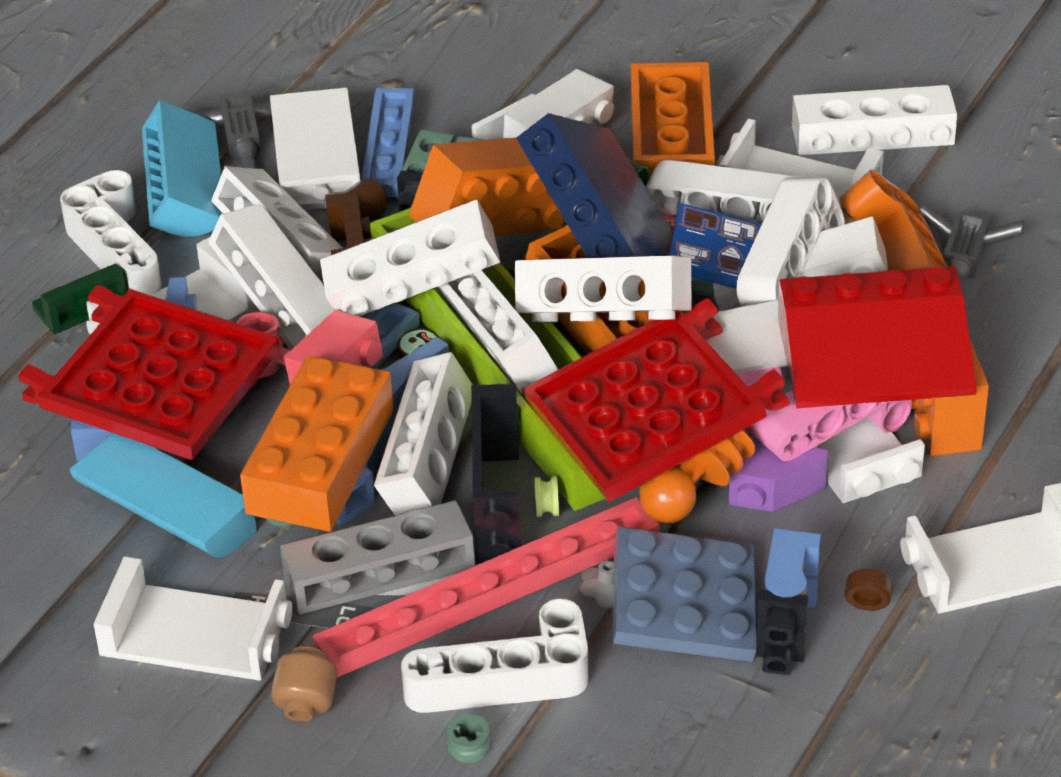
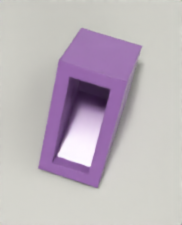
M751 438L755 445V453L752 457L743 459L744 465L738 473L730 474L729 505L774 512L825 489L828 476L829 450L812 448L793 460L782 461L758 439Z

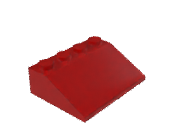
M956 266L779 279L778 321L796 409L976 395L977 386L964 296Z

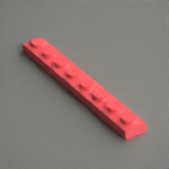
M635 497L312 635L313 647L322 650L328 655V659L337 668L338 678L596 566L602 561L614 558L615 535L618 526L660 532V524L645 513L639 499Z

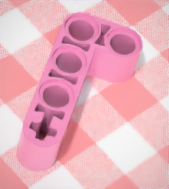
M792 390L785 394L790 404L776 411H770L765 408L767 417L751 425L750 432L782 461H790L866 417L885 433L894 432L907 421L912 408V400L796 409Z

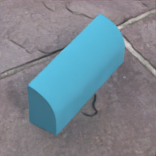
M159 100L142 127L149 226L181 237L201 236L212 232L220 215L223 214L211 202L221 177L215 121Z
M112 433L70 468L72 477L80 484L213 557L221 558L232 554L257 532L255 516L245 514L242 494L152 446Z

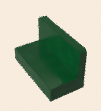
M115 263L43 293L41 298L32 302L33 310L53 335L89 320L86 304L89 301L88 295L97 285L105 287L120 296L126 294L123 271Z

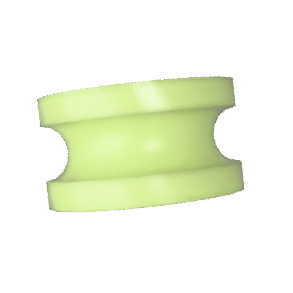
M551 476V479L547 482L542 481L540 477H534L536 517H542L545 512H551L553 516H559L557 476Z

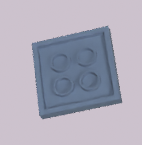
M618 526L614 544L613 644L753 662L757 651L754 545Z

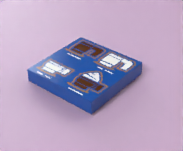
M680 203L668 256L691 257L692 278L736 289L739 274L760 230L761 224Z

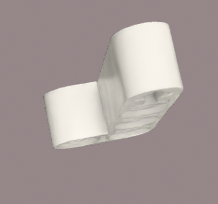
M664 160L655 167L645 187L662 214L676 216L679 204L683 203L762 225L782 180L795 177Z
M111 170L66 189L60 197L65 230L68 236L100 269L116 263L123 271L126 293L129 289L152 295L162 290L158 258L155 251L126 223L136 215L131 176L125 171Z
M785 178L780 183L737 280V297L743 307L779 300V279L802 276L820 232L845 225L843 212L827 178Z
M554 599L545 603L539 612L540 636L421 648L411 651L403 658L401 663L403 696L406 705L416 712L429 713L568 698L579 695L588 686V645L582 612L579 606L568 599Z

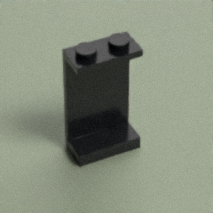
M516 384L471 385L473 510L477 564L522 546L519 491L484 492V461L519 460Z

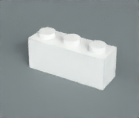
M575 69L505 114L503 138L519 136L548 113L601 126L611 119L614 111V104L612 103L614 86L579 69Z

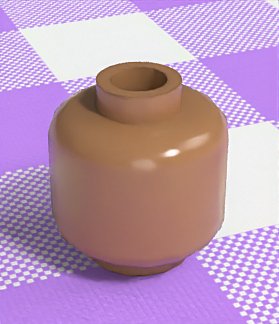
M307 646L296 647L291 653L285 654L277 662L271 699L278 708L284 711V715L293 721H311L313 716L324 714L332 706L338 672L333 662L328 659V655L322 650Z

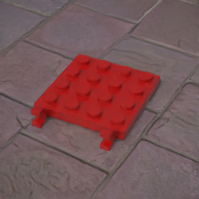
M97 285L88 297L89 302L99 305L91 314L92 321L100 324L55 376L27 364L18 374L20 382L29 385L22 393L23 401L33 404L39 403L41 409L194 460L280 351V341L277 336L139 291L129 289L124 296H120L105 287Z
M709 298L699 302L691 311L683 315L679 311H675L674 320H652L523 388L528 404L608 502L766 418L765 408L770 411H776L790 404L788 397L780 390L785 385L784 378L775 369L764 374L756 383L747 386L704 339L723 333L721 325L713 318V316L718 314L717 307Z

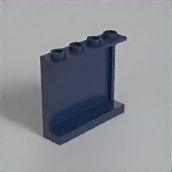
M548 113L516 137L587 258L668 256L673 231L610 129Z

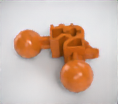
M742 430L642 484L639 488L640 504L645 513L654 521L660 523H677L688 516L696 503L695 482L698 479H702L719 486L728 485L731 480L729 474L738 473L744 465L743 459L750 458L755 453V445L752 439Z

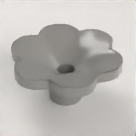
M602 561L598 567H591L582 572L580 595L585 600L595 601L599 607L611 608L613 607L614 562Z

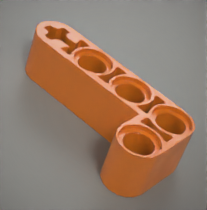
M869 170L840 196L839 199L843 208L856 221L873 216L885 245L887 264L890 270L948 267L917 204L907 193L876 171Z

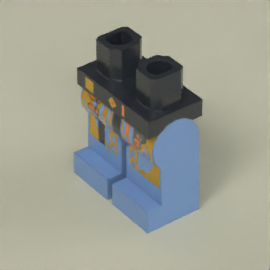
M774 528L765 577L766 590H760L758 599L756 657H763L762 671L766 673L790 675L793 661L804 662L807 607L816 608L818 597L821 534Z

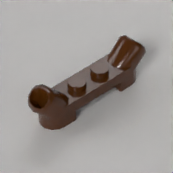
M365 178L346 191L325 194L332 238L336 241L347 240V248L331 250V255L372 240L370 223L387 210L385 191L377 181Z

